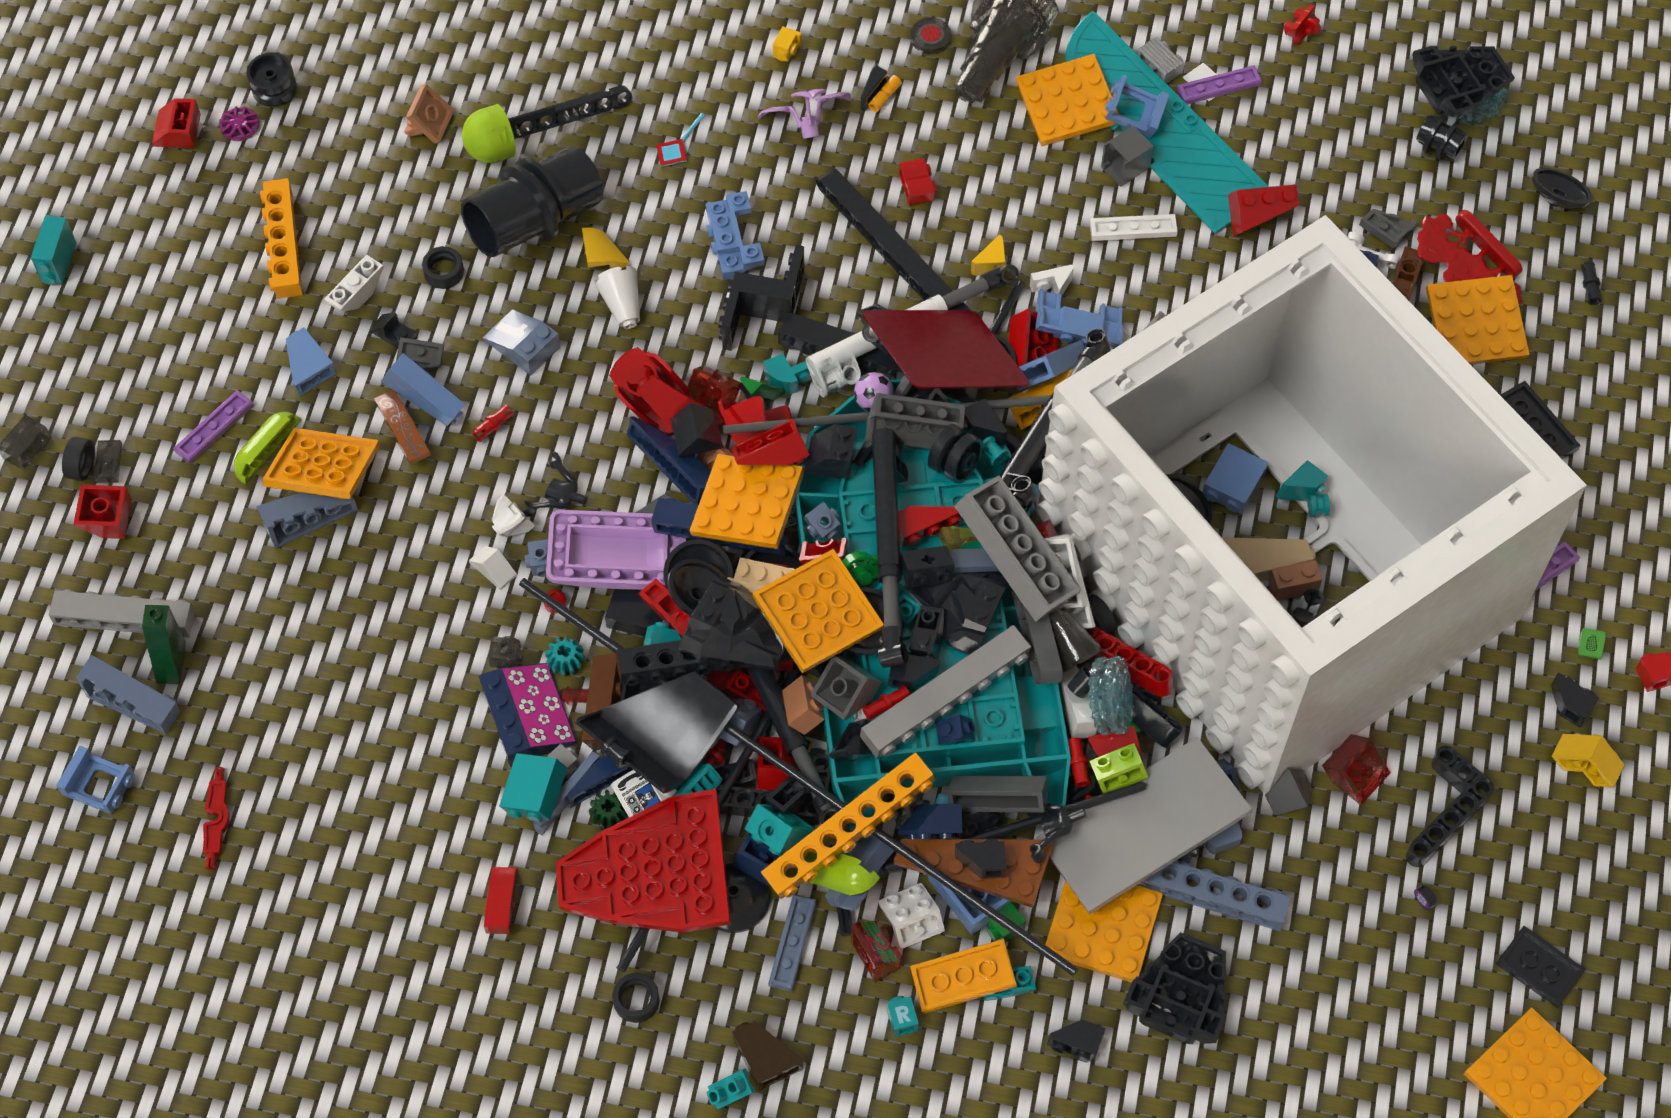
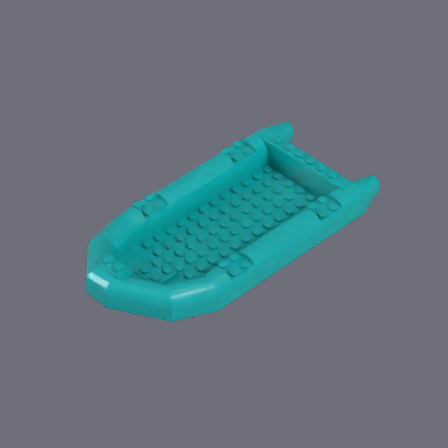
M902 379L890 380L894 391ZM853 395L830 415L868 411L859 407ZM948 397L950 400H949L947 403H953V404H958V403H960V402H958V401H956V400H954V399ZM867 421L837 424L857 427L854 459L865 442ZM834 424L816 426L809 432L806 444L807 450H809L811 436ZM1006 445L1000 446L1008 451V456L998 466H992L991 460L982 453L975 469L968 478L961 483H955L946 478L944 473L939 474L928 467L929 449L904 446L901 449V457L907 466L909 478L908 481L897 484L899 511L910 506L954 507L966 494L997 477L1012 456ZM873 458L866 462L863 468L853 463L850 479L804 473L794 501L800 550L803 542L811 544L816 543V541H828L826 537L821 540L818 537L814 538L806 528L808 524L803 519L805 515L824 502L829 509L833 508L840 516L838 521L841 523L837 527L839 532L828 540L847 538L848 543L845 555L856 551H865L870 555H877ZM806 459L802 462L803 468H805ZM964 519L959 525L946 527L933 537L927 536L922 538L914 546L907 545L902 548L900 545L901 552L947 546L948 549H984ZM820 520V523L826 526V522L824 520ZM902 576V580L899 583L904 587L905 581ZM874 582L869 588L875 589L879 582ZM1010 585L997 606L980 647L1013 625L1022 635ZM914 617L909 625L903 620L901 622L903 643L910 653L909 647L917 617ZM943 637L938 658L940 660L938 673L909 691L910 695L968 655L951 648L948 645V641ZM848 652L846 658H849L882 681L869 704L880 699L882 694L888 695L898 690V688L887 687L890 667L883 668L881 666L878 654L859 655ZM1028 659L1019 666L1015 664L1010 667V671L1002 678L997 676L991 680V684L983 691L978 689L972 693L973 696L964 704L959 702L953 706L954 709L945 717L940 715L934 719L935 722L958 714L971 718L975 725V741L968 742L962 740L951 745L940 746L934 722L926 730L921 728L915 732V736L907 743L902 741L896 745V749L888 756L882 755L879 758H876L872 753L871 756L857 760L831 759L829 754L848 724L852 723V716L844 720L823 705L825 717L823 723L833 793L836 798L848 805L916 752L934 775L935 781L932 782L933 786L931 788L949 786L952 776H1047L1049 791L1047 803L1065 806L1071 756L1058 683L1037 685L1034 682ZM878 716L874 717V718H873L872 720H870V721H869V720H867V721L870 723L871 721H873V720H874L875 718H877ZM910 778L904 779L901 785L905 788L911 787L914 780ZM867 808L863 812V816L867 818L872 817L876 810ZM846 824L849 832L855 830L856 824Z

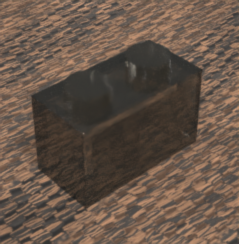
M24 415L0 443L1 457L24 470L34 461L35 456L41 449L48 445L51 436L47 427Z

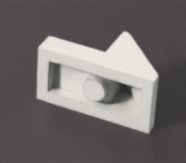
M1073 265L1031 273V291L1036 292L1040 289L1046 291L1053 288L1055 294L1061 293L1063 295L1072 281Z

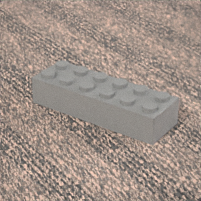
M1000 476L969 492L954 506L1035 622L1068 602L1081 591Z

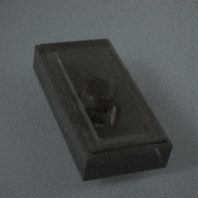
M121 440L98 441L94 475L96 483H118L122 450Z

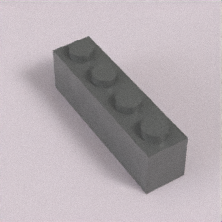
M952 776L947 790L949 804H961L962 812H1045L1049 799L1047 776Z

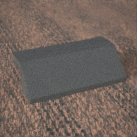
M876 393L867 419L865 441L872 442V432L874 430L889 428L894 430L903 440L904 446L930 450L935 439L946 426L955 424L963 428L965 405Z

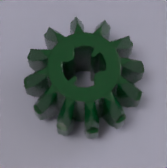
M606 789L604 796L597 793V800L590 801L592 808L589 809V815L592 816V823L594 825L599 823L601 830L606 825L611 827L621 822V820L628 818L615 792L610 795L609 790Z

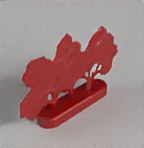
M1462 210L1455 218L1456 224L1463 232L1453 230L1452 219L1447 214H1440L1436 218L1424 217L1422 221L1423 228L1418 232L1417 238L1419 242L1417 247L1418 257L1430 263H1446L1448 269L1443 272L1444 282L1490 278L1496 275L1502 276V272L1506 276L1512 275L1515 278L1522 273L1521 263L1470 211ZM1450 229L1452 232L1446 233V230ZM1456 235L1457 239L1459 237L1461 239L1457 242H1451L1447 237ZM1468 238L1481 249V252L1477 255L1471 254L1466 249L1465 242ZM1461 242L1463 243L1462 248L1459 247V243ZM1486 255L1498 268L1489 269L1484 256ZM1514 282L1518 304H1521L1523 302V299L1520 297L1521 287Z

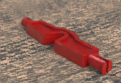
M215 767L214 781H209L205 811L208 815L219 816L217 820L203 824V853L207 856L205 866L207 870L216 869V856L221 855L223 834L230 822V813L226 806L228 785L224 781L225 768Z

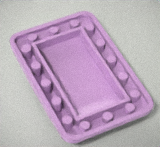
M557 510L551 514L549 522L546 577L552 583L609 589H644L656 578L666 587L663 579L665 561L676 546L686 542V538L654 533L651 524L653 514Z

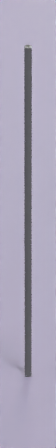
M1051 395L990 400L987 402L992 409L1044 405ZM976 402L958 403V404L965 405V407H967V406H969V405H971V404H974V403H976ZM870 412L793 420L797 428L867 421ZM791 419L723 425V433L725 435L767 431Z

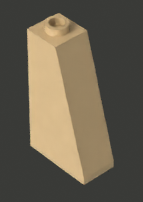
M1222 538L1260 582L1269 579L1271 569L1316 559L1313 547L1309 546L1306 539Z

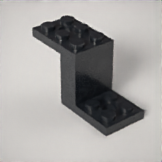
M796 245L794 253H790L788 259L790 268L789 271H785L784 280L735 272L734 279H730L728 284L729 298L725 297L723 303L725 313L724 316H720L718 329H720L719 340L722 341L723 350H732L740 315L783 322L787 312L794 314L805 271L804 246Z

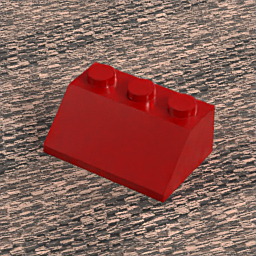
M1029 308L1010 317L1008 342L1015 352L1018 367L1058 350L1059 338L1053 337L1054 334L1035 330L1038 313Z

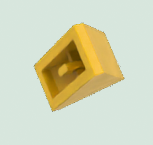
M1000 234L972 260L971 274L982 275L994 269L997 264H1005L1003 237Z

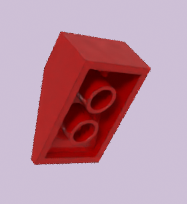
M793 419L731 447L737 465L799 464L809 456L806 445Z

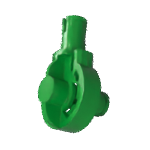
M856 551L845 555L842 562L859 588L870 587L874 582H879L877 555H870L865 551Z

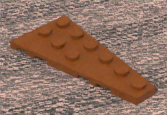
M901 839L900 843L961 886L1031 908L1034 906L1054 845V841L1048 844L1043 849L1046 855L1045 859L1040 863H1035L1031 858L1030 846L1035 843L1039 844L1043 840L997 839L998 841H1004L1006 876L1005 878L981 879L955 858V843H960L964 840L984 842L987 839ZM896 853L894 858L895 865L928 875L902 855Z

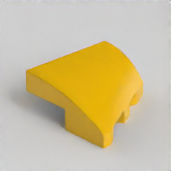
M582 228L588 268L609 265L610 269L629 266L627 258L604 231L596 228Z

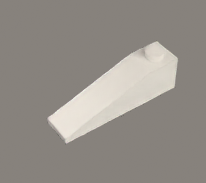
M1072 657L1060 658L1063 678L1058 683L1071 738L1094 736L1100 723L1095 702L1090 693L1085 698H1079L1069 690L1067 685L1079 670Z

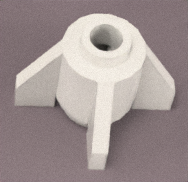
M504 494L497 500L492 517V522L494 523L492 528L498 535L502 536L504 534L508 537L526 533L535 526L519 509L518 505L515 502L512 504Z

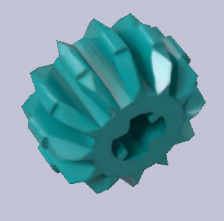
M566 636L564 641H561L557 637L556 644L549 643V650L545 652L546 663L548 667H552L554 674L561 671V675L564 677L566 671L573 675L574 668L581 670V662H584L585 655L583 654V646L578 645L576 638L569 641V637Z

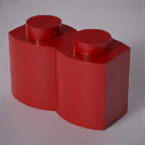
M924 158L900 162L898 172L908 204L914 205L934 201L937 186L935 181H932L930 178L932 175L930 164H926Z

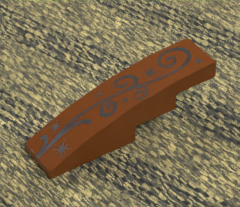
M392 390L374 398L377 407L384 416L386 424L409 463L413 464L431 456L422 436L397 393Z

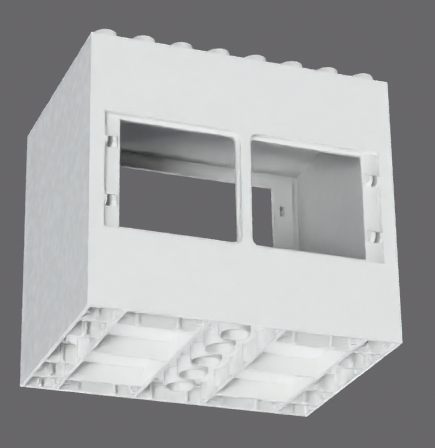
M1325 215L1055 386L1052 409L1048 412L1050 424L1049 432L1045 436L1047 447L1045 458L1042 460L1043 476L1042 481L1039 483L1040 498L1039 504L1036 505V524L1050 519L1057 535L1069 534L1072 537L1084 584L1091 591L1089 596L1092 594L1097 595L1109 607L1115 620L1120 625L1118 627V634L1121 640L1135 649L1139 647L1145 655L1171 669L1173 688L1178 693L1176 701L1182 712L1190 719L1198 716L1208 728L1206 730V737L1211 746L1220 754L1228 751L1238 763L1236 772L1241 781L1250 789L1258 786L1266 794L1272 790L1288 768L1307 770L1519 621L1587 485ZM1234 434L1239 437L1256 457L1269 462L1267 469L1281 485L1307 460L1329 476L1324 483L1327 487L1322 494H1328L1330 514L1329 516L1318 514L1316 517H1311L1318 524L1319 529L1305 539L1308 541L1309 546L1313 547L1315 554L1330 544L1337 545L1369 582L1301 628L1267 590L1266 587L1269 586L1268 580L1259 581L1166 474L1176 473ZM1297 501L1308 513L1307 501ZM1339 617H1342V618H1343V619H1341L1340 621H1338L1335 626H1333V625L1331 624L1332 622H1334L1335 620H1337Z

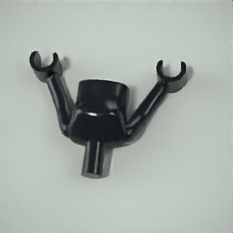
M557 452L551 453L552 457L556 460H548L547 462L552 469H557L567 481L554 478L545 492V499L547 501L532 503L530 500H525L524 502L529 508H520V510L526 517L532 516L537 508L565 509L572 501L583 505L587 503L588 497L577 493L578 483L564 468Z
M1047 803L1045 811H1053V813L1041 817L1042 828L1046 838L1041 843H1035L1030 846L1031 858L1035 863H1040L1045 859L1046 855L1043 849L1059 837L1070 834L1073 822L1087 817L1084 808L1071 812L1063 805ZM1026 812V814L1032 817L1037 815L1038 812Z

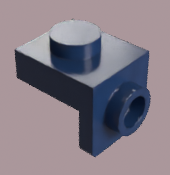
M958 714L935 722L938 744L940 746L951 745L962 740L968 742L975 741V725L969 717Z

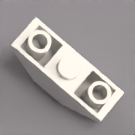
M366 255L324 298L325 302L341 312L359 309L373 294L384 268L383 265Z

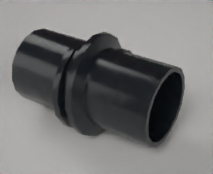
M569 146L539 162L531 158H522L514 165L504 167L499 173L497 183L462 201L461 215L463 223L473 243L488 257H496L535 236H538L543 241H551L558 235L559 224L598 205L603 200L602 180L590 157L577 146Z

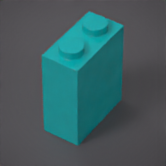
M45 215L31 255V260L41 282L49 285L63 284L76 245V240L66 218Z
M516 753L499 807L507 812L506 815L514 819L526 817L534 822H540L541 819L551 820L567 767L557 758Z

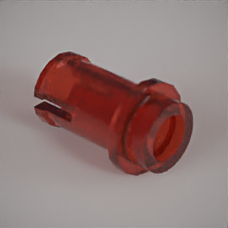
M570 686L562 688V702H566L567 705H569V702L587 703L589 689H570Z

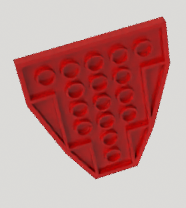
M711 789L669 797L601 831L556 862L559 908L563 911L610 924L680 933L730 925L731 916L717 790Z

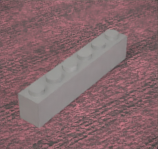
M65 589L63 591H54L48 615L53 624L58 626L143 633L142 622L145 605H169L183 637L190 638L195 612L191 603L185 600L166 601L162 598L122 597L113 593L100 595L91 591L78 593Z

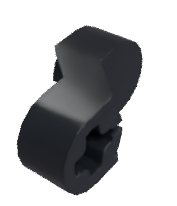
M1306 590L1293 611L1292 618L1301 628L1313 621L1321 610L1325 597L1319 590Z

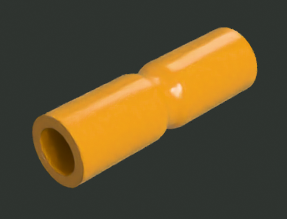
M893 75L882 87L881 91L870 101L868 106L873 112H878L888 101L889 97L902 84L900 78Z

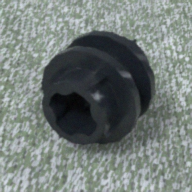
M1432 114L1428 116L1416 137V140L1424 145L1422 149L1424 153H1429L1432 148L1437 151L1435 155L1437 160H1441L1443 157L1450 160L1455 159L1467 139L1466 133L1460 130L1461 123L1456 121L1452 126L1447 125L1448 116L1445 114L1440 118Z

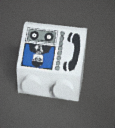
M634 770L611 784L629 817L669 797H674L678 792L675 789L663 794Z

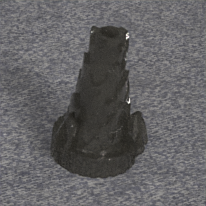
M974 0L969 26L974 31L972 35L974 39L960 67L962 72L954 84L958 98L965 102H975L976 100L981 103L994 81L999 80L1006 67H1011L1018 53H1020L1022 59L1027 60L1045 46L1052 38L1050 28L1059 14L1057 3L1054 0Z

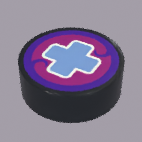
M1421 885L1414 890L1418 903L1424 909L1430 910L1436 906V897L1427 886Z

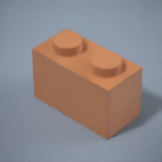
M1316 560L1271 569L1268 584L1272 595L1279 601L1302 596L1308 589L1319 590L1323 579Z
M801 675L782 692L788 725L805 735L825 720L823 704L810 696L817 682Z

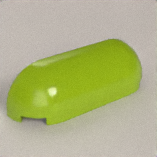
M279 412L270 416L237 453L234 460L236 477L246 484L302 419L290 412Z
M809 853L805 861L809 863L814 862L818 855L816 853ZM841 853L836 857L837 860L828 868H821L817 872L818 875L810 883L843 894L857 895L873 887L880 877L874 870L871 873L860 866L861 860Z

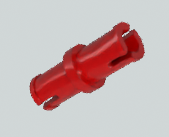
M503 405L492 416L488 415L485 421L475 430H472L473 437L482 432L476 438L478 442H482L493 431L497 432L500 426L510 417H513V411L510 410L504 415L510 407Z
M902 686L888 695L882 694L880 699L862 707L863 713L867 720L870 721L901 702L910 693L906 686Z
M1077 737L1068 740L1071 756L1070 768L1073 770L1075 786L1086 787L1090 785L1086 766L1088 759L1084 757L1082 740Z

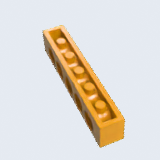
M288 178L263 182L264 190L260 191L262 204L265 203V208H262L263 219L267 221V225L263 226L265 238L269 239V243H265L267 256H270V260L267 261L268 272L272 273V278H269L270 290L275 291L277 299L302 296L291 185Z

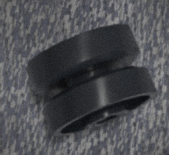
M264 53L252 59L247 66L246 75L254 99L260 104L268 107L286 104L295 95L297 90L296 79L291 63L284 55Z
M950 424L935 439L928 455L927 465L939 474L944 473L949 480L961 483L975 469L982 454L983 441L973 434H966L965 430L961 427Z

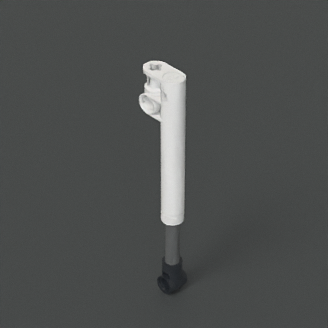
M997 264L994 269L980 275V279L942 297L940 295L931 297L906 310H948L985 291L989 293L1006 284H1014L1019 278V270L1014 265ZM1005 270H1007L1008 273L1006 278H1004ZM870 328L869 334L872 338L875 339L877 335L874 333L872 328ZM862 331L806 357L808 370L820 396L825 397L828 395V391L836 387L839 389L848 384H855L860 379L861 372L856 358L877 348L863 338ZM847 369H849V370H850V375H849V377L846 379V378H845V372H846Z

